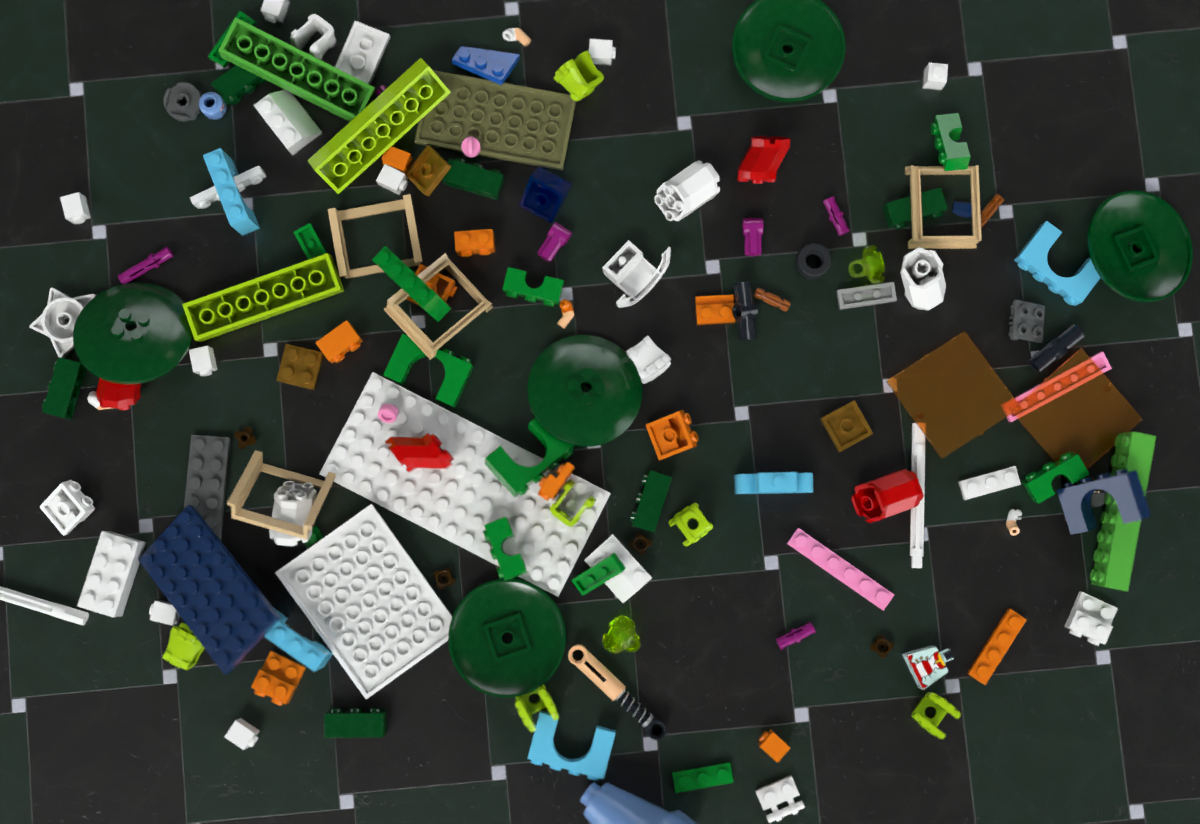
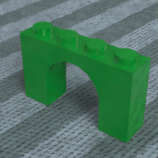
M386 246L372 259L437 322L451 310L427 284Z
M402 333L383 375L404 385L413 364L427 356L409 336ZM443 348L441 351L438 349L434 358L439 359L443 363L445 378L436 399L455 408L474 366L470 364L471 360L461 356L459 359L454 357V353L450 350Z
M535 418L529 422L528 429L544 446L545 458L541 463L532 467L518 465L501 446L485 458L484 464L514 497H517L519 494L523 496L530 489L529 486L535 482L537 484L544 477V473L548 470L550 472L559 465L558 462L564 458L566 460L573 454L574 445L564 443L551 436L539 425Z

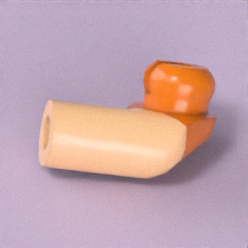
M563 299L559 304L563 316L557 324L565 329L574 317V309L570 301Z

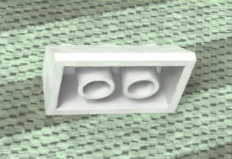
M287 90L270 93L254 105L292 155L322 134L321 130L297 99Z
M612 534L584 561L592 567L615 552L626 569L605 582V584L624 603L652 577Z

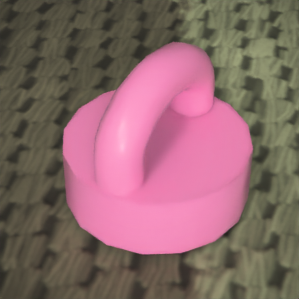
M471 136L466 138L461 145L462 152L467 157L477 156L481 149L479 141Z
M383 404L378 411V417L385 423H393L396 421L399 410L392 404Z

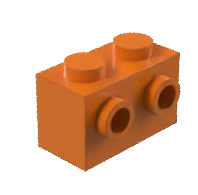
M493 229L454 232L455 251L462 257L472 256V254L490 255L495 252Z
M346 320L315 343L329 362L338 363L345 358L346 353L357 350L363 340L351 323Z

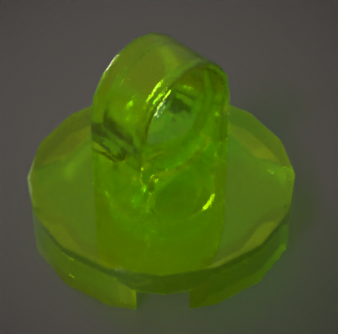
M875 245L865 247L863 258L850 263L848 271L852 277L868 276L873 284L884 281L885 277H882V272H885L884 261L881 253H876L875 249L877 247ZM856 263L862 266L861 274H857L854 271Z
M620 615L608 625L610 630L608 634L604 633L603 646L609 652L618 654L623 650L633 652L640 648V637L635 633V623L632 619Z

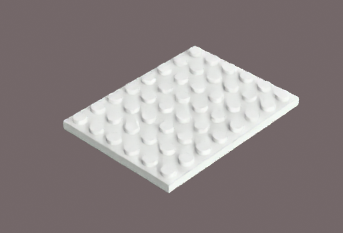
M373 504L366 507L275 572L365 699H368L448 641L449 626L453 616Z

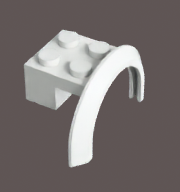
M628 240L602 267L604 275L629 296V298H626V295L623 294L616 302L617 307L623 308L636 304L657 284L669 266L671 257L670 247L661 255V263L656 269L643 257V253Z

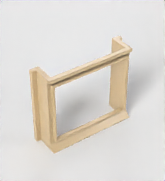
M911 165L910 167H905V175H910L912 238L908 241V249H917L918 247L924 249L977 248L976 244L982 240L979 165L968 166L965 170L944 171L943 166ZM920 175H970L973 236H923Z
M411 194L403 195L402 200L338 211L336 208L328 209L340 277L344 276L348 279L384 272L378 265L350 270L342 221L405 209L414 256L412 259L401 261L407 267L419 266L423 262Z
M446 253L422 271L418 277L426 283L442 269L446 268L479 304L434 342L398 306L409 297L402 288L387 300V307L384 308V311L430 360L436 356L437 350L483 311L488 312L493 308L492 303L449 260Z
M255 450L227 505L231 506L233 519L307 540L317 515L332 487L336 474L328 472L325 481L267 465L263 463V452ZM260 472L302 484L312 483L314 487L320 488L303 526L241 509Z

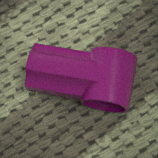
M743 218L745 255L759 256L761 255L763 218Z
M555 222L537 254L551 263L560 248L568 242L572 232Z

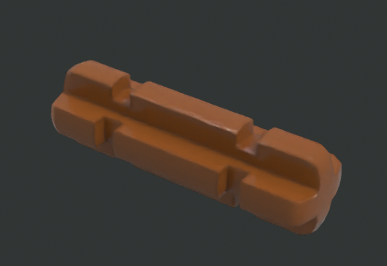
M996 194L981 212V227L986 224L987 220L1003 203L1004 198L999 194Z
M756 289L754 293L755 298L763 299V302L772 306H779V309L784 311L789 309L790 301L782 300V297L773 293H766L764 289Z

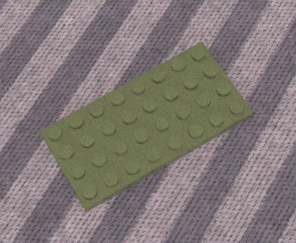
M433 70L451 93L418 122L415 144L462 152V142L471 136L480 143L481 149L478 154L480 156L563 171L576 101L570 95L507 83L500 85L490 80Z

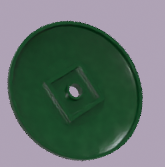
M756 0L744 11L737 22L732 39V55L741 78L755 92L775 101L798 102L818 95L834 81L845 57V36L838 18L821 0ZM788 45L793 51L789 54L784 53L782 50L783 46Z
M1124 191L1105 200L1094 212L1088 228V250L1095 270L1113 291L1133 301L1156 302L1171 296L1182 287L1189 276L1192 266V242L1184 221L1167 202L1147 192ZM1132 245L1137 247L1138 253L1133 251Z
M126 283L101 292L86 304L75 322L73 344L78 358L92 374L112 383L139 384L165 375L181 362L192 342L193 334L182 305L184 302L170 290L150 283ZM130 325L137 326L136 329L132 331L127 330L128 326Z
M575 335L556 341L538 356L529 374L527 395L529 406L535 419L547 433L557 440L570 445L592 447L616 439L631 426L640 409L642 382L634 362L619 346L597 336ZM587 383L591 386V391L583 392L580 386Z
M516 579L490 581L471 591L456 608L448 632L450 656L461 677L478 691L501 698L522 696L533 692L545 684L557 670L562 660L566 643L563 618L553 600L535 585ZM506 632L513 635V641L509 644H505L502 641V636Z

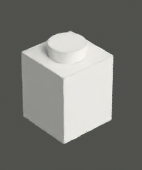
M264 0L261 12L267 21L283 23L290 2L289 0Z
M590 39L589 53L593 63L611 65V59H615L616 47H612V40Z
M928 63L924 69L923 88L942 90L947 83L948 64Z
M384 164L376 180L380 186L398 195L408 185V178L404 173Z
M77 192L60 197L65 219L74 224H80L85 222V219L91 218L84 195Z
M203 346L189 350L194 373L200 374V376H208L212 374V371L217 370L213 348Z
M157 600L150 607V620L168 625H177L179 623L180 615L170 602Z
M239 718L235 720L225 738L245 750L249 746L252 748L259 738L257 737L259 730Z

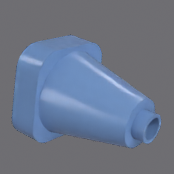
M595 782L592 783L580 799V802L586 806L584 816L590 824H697L681 810L670 813L610 783H605L602 787Z

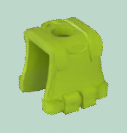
M588 50L582 52L575 60L571 59L564 63L555 73V81L566 88L574 101H579L591 94L595 87L604 79L603 74L595 67Z
M571 479L565 483L563 493L550 507L552 515L570 527L574 526L581 519L585 510L591 508L597 500L591 495L574 518L560 509V504L576 485Z
M697 503L685 507L681 510L682 512L676 513L674 518L668 521L670 527L676 524L686 537V540L682 542L686 547L700 540V537H704L713 528L712 523H708L698 509L699 505ZM691 518H695L698 521L699 525L695 530H691L687 526V522Z
M182 622L179 627H172L169 644L163 659L170 661L169 663L176 667L189 670L196 665L205 648L188 625Z
M544 684L533 692L516 697L515 704L518 713L530 732L536 731L532 714L546 707L554 721L559 718L556 706L550 695L546 692ZM538 694L540 696L539 701L536 703L530 702V695Z
M928 692L916 706L911 717L918 721V724L929 733L943 739L946 735L936 727L947 713L959 719L960 712L941 696ZM929 706L935 709V715L931 718L925 715V709Z

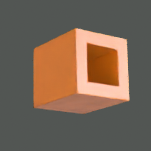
M392 146L382 155L383 165L386 164L404 174L409 170L413 160L411 153Z
M771 729L769 732H763L758 739L760 741L758 745L777 763L790 749Z

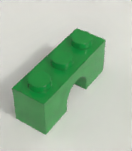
M959 113L936 115L934 123L931 124V133L935 135V148L939 150V163L943 165L944 171L965 170L968 168L971 156L967 142H954L959 140L962 131Z
M508 267L503 285V291L506 293V296L512 298L521 296L525 297L524 300L534 303L536 300L543 301L544 305L550 307L559 305L564 280L545 276L543 284L539 288L534 289L526 284L527 271Z
M1066 452L1059 457L1058 461L1054 463L1049 462L1039 472L1036 473L1034 471L1026 476L1022 483L1034 502L1039 504L1055 495L1051 483L1057 475L1062 474L1066 481L1071 482V484L1089 475L1078 454Z
M503 517L485 524L486 530L483 531L486 541H490L492 548L489 550L493 560L497 559L499 566L496 569L499 577H504V580L507 581L528 573L522 554L508 556L503 551L504 542L514 537L508 518Z

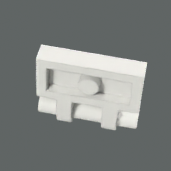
M791 775L755 790L763 810L771 808L773 812L766 815L769 823L775 820L778 822L782 820V817L791 813L793 815L799 813L798 810L805 808L802 800L796 803L793 801L794 797L799 796V792ZM785 801L788 802L789 806L778 810L776 805Z

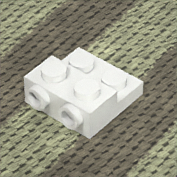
M72 480L62 482L40 506L41 510L63 536L69 534L79 522L84 521L95 510V507L92 505L93 500L80 491L81 486L79 483Z
M1079 591L1064 627L1070 629L1069 633L1080 638L1081 635L1087 637V641L1094 645L1106 644L1113 628L1111 623L1118 608Z

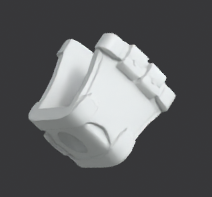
M312 14L298 30L294 29L291 33L290 41L292 46L302 50L309 39L318 31L323 36L310 47V55L322 61V56L325 52L335 46L336 38L334 37L333 27L320 16Z
M646 336L642 341L626 351L628 357L634 362L643 384L656 379L671 365L669 355L659 349L649 336Z

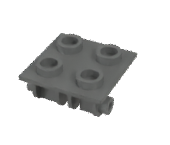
M1014 300L1012 305H1010L1011 315L1009 319L1013 320V322H1009V325H1013L1009 329L1008 336H1010V340L1021 339L1042 343L1045 306Z

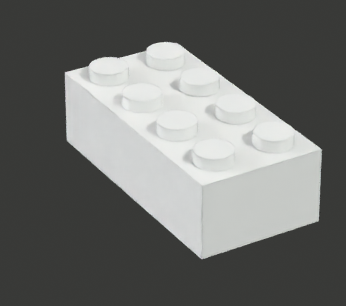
M102 531L77 607L113 618L123 616L140 562L138 559L143 554L146 542L111 531Z

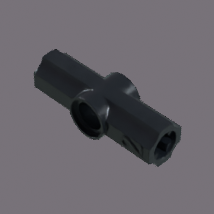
M751 282L734 283L736 304L733 306L732 313L738 322L739 340L756 339L755 318L758 314V308L752 299Z
M1075 324L1069 326L1059 336H1055L1045 343L1040 351L1028 359L1030 366L1037 372H1041L1054 360L1057 361L1063 357L1073 345L1085 337L1083 331Z

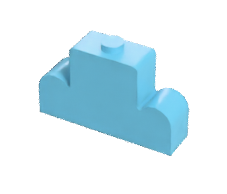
M776 472L734 475V494L814 492L813 473Z

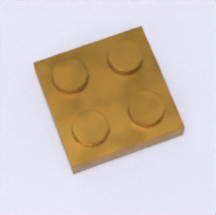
M427 145L405 175L424 195L429 197L451 166L432 147Z
M286 344L276 381L315 390L324 354Z
M855 400L820 419L838 452L873 434Z

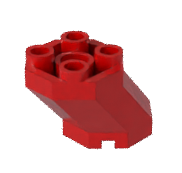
M778 136L751 137V145L737 168V181L748 182L752 180L754 184H763V181L775 182L777 170L790 148V139Z
M99 378L96 394L100 407L118 408L119 410L130 409V405H134L141 398V383L118 384Z
M427 433L422 438L390 437L385 441L402 466L405 464L408 467L406 470L409 473L417 468L448 469L453 465L451 461L454 458L448 450H442L440 447L442 442L434 434L430 435Z
M903 469L855 486L854 491L856 490V493L852 495L851 500L856 513L860 517H866L865 521L871 523L919 506L924 494L917 475L913 471Z

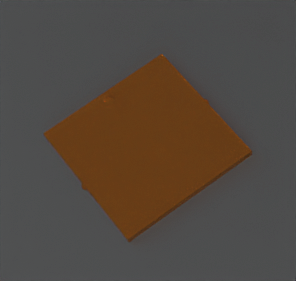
M965 331L930 354H925L922 359L887 380V384L941 459L978 435H983L984 431L1021 408Z
M1082 348L1076 351L1048 378H1044L1040 386L1011 410L1054 462L1058 461L1062 454L1074 452L1080 456L1087 469L1105 453L1110 451L1119 433L1129 432L1142 420L1140 415Z

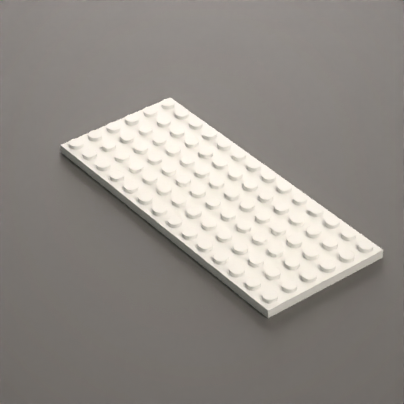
M372 372L319 473L324 477L327 476L328 472L335 473L334 482L497 566H499L497 559L493 560L489 550L492 548L490 541H486L483 531L486 530L484 525L507 517L514 537L504 542L503 551L508 556L522 554L528 573L518 577L557 597L561 593L611 494L571 474L568 480H573L576 485L560 504L559 508L574 518L591 495L597 500L591 508L585 510L581 519L574 526L565 525L550 512L551 505L563 493V487L554 500L550 498L547 501L538 495L541 488L539 486L540 482L537 484L535 482L529 486L530 489L523 496L519 494L517 497H514L484 464L485 458L499 446L515 463L524 467L535 466L541 463L543 458ZM392 404L398 408L399 412L396 421L385 423L379 419L378 411L381 405ZM427 433L430 435L434 434L442 442V445H440L442 450H448L454 458L451 461L453 465L448 469L417 468L409 473L406 470L408 467L405 464L403 466L400 464L385 441L390 437L422 438ZM557 466L551 472L548 470L543 475L548 477L551 474L552 476L557 478L558 475L556 474V472L559 469V467Z

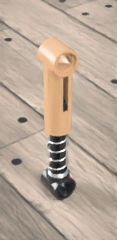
M576 644L570 648L568 653L570 662L579 668L612 701L618 700L621 706L627 709V712L630 711L633 717L639 720L638 723L641 722L644 727L643 729L650 738L661 740L665 737L667 729L664 721L649 714L646 708H642L641 704L635 701V697H631L629 692L625 691L626 686L596 659L585 646ZM581 650L584 654L583 658L580 660L575 659L573 651ZM585 661H587L592 667H594L600 674L597 675V674L585 663ZM655 724H659L662 727L661 732L658 734L651 731L652 726Z

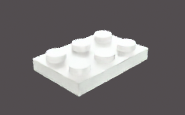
M355 21L335 68L370 85L390 40V34Z

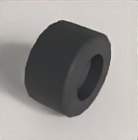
M807 244L796 256V269L806 279L814 280L820 278L831 266L830 252L821 244ZM815 254L820 258V265L817 268H810L807 265L806 258L809 255Z

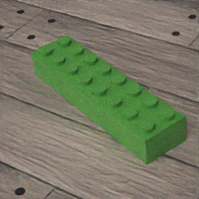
M236 17L218 50L221 58L349 122L372 102L376 94L375 87Z
M1133 431L1119 433L1114 441L1116 450L1115 455L1111 458L1112 472L1110 476L1116 475L1115 471L1126 468L1128 472L1136 470L1144 496L1146 495L1156 436ZM1106 493L1104 496L1105 510L1100 518L1102 523L1101 531L1097 535L1098 548L1093 556L1095 565L1094 569L1091 570L1090 580H1092L1091 584L1128 592L1141 520L1123 524L1115 499L1112 495Z

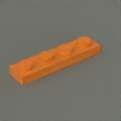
M1008 608L967 674L983 685H986L1027 619Z

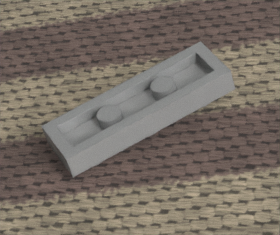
M894 282L836 291L839 310L897 301Z

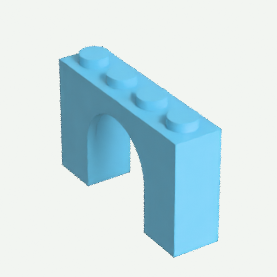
M221 148L204 154L203 158L230 226L242 236L260 229L254 212L246 205L236 185L234 177L239 174L233 160Z
M1046 221L1040 225L1014 261L1018 263L1017 265L1021 269L1032 273L1037 281L1048 285L1050 291L1064 297L1063 299L1066 303L1076 306L1083 302L1100 279V276L1095 270L1090 257L1086 259L1073 277L1058 276L1050 269L1047 261L1048 251L1062 232Z
M275 609L281 618L264 637L315 672L324 668L333 655L329 647L320 640L313 642L296 633L285 624L288 618Z
M540 710L536 731L533 735L527 759H530L531 763L536 765L548 764L554 770L561 771V768L569 770L568 773L580 776V773L585 774L591 780L599 781V778L604 779L616 730L597 725L589 751L580 758L569 759L562 756L554 745V733L558 719L554 721L549 712Z

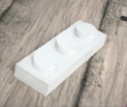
M1016 466L958 482L964 500L1021 485Z

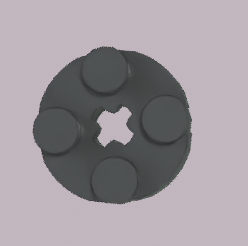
M181 82L166 91L163 104L167 112L178 121L195 120L201 112L199 100L202 95L193 85ZM186 98L188 102L182 106L179 101Z

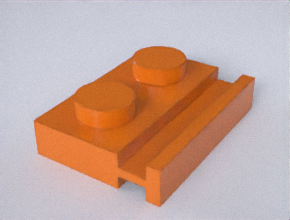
M734 294L695 297L697 325L735 323L732 313Z

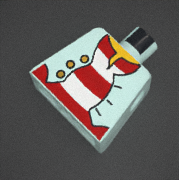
M933 645L902 654L918 688L922 690L948 672L944 663L954 659L949 648L939 652L936 646Z

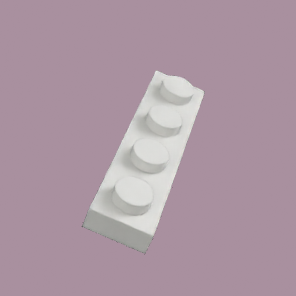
M256 166L235 176L234 179L239 192H241L250 184L255 185L262 182L266 175L260 166ZM215 186L190 197V200L195 207L203 209L209 207L216 200L220 201Z

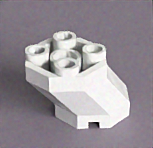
M698 160L670 180L664 182L656 190L655 203L667 220L679 221L707 201L713 199L720 192V186L717 187V182L720 181L719 175L710 163L703 164L702 161Z
M918 247L905 255L900 273L905 288L904 295L911 306L919 310L929 311L942 303L944 299L946 283L942 270L943 263L933 250L928 251Z
M293 481L284 482L283 486L279 487L274 493L272 518L303 526L317 497V491L314 489L313 484L295 483ZM312 528L307 540L269 529V535L272 540L274 538L277 545L295 546L297 541L302 540V543L309 540L312 535Z

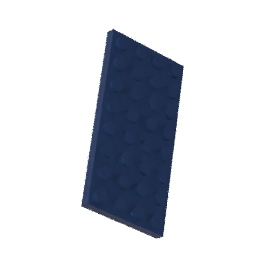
M188 505L138 559L224 674H229L281 618L192 505Z

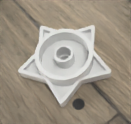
M51 287L47 306L42 315L29 327L50 337L58 357L65 358L74 349L73 330L77 317L86 304L97 295L90 294L71 298Z

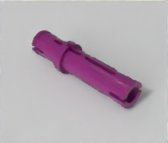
M166 246L159 252L151 253L147 259L118 274V278L122 284H126L152 268L160 267L161 263L174 257L171 249Z

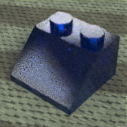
M539 166L530 176L519 206L553 223L568 196L572 184Z

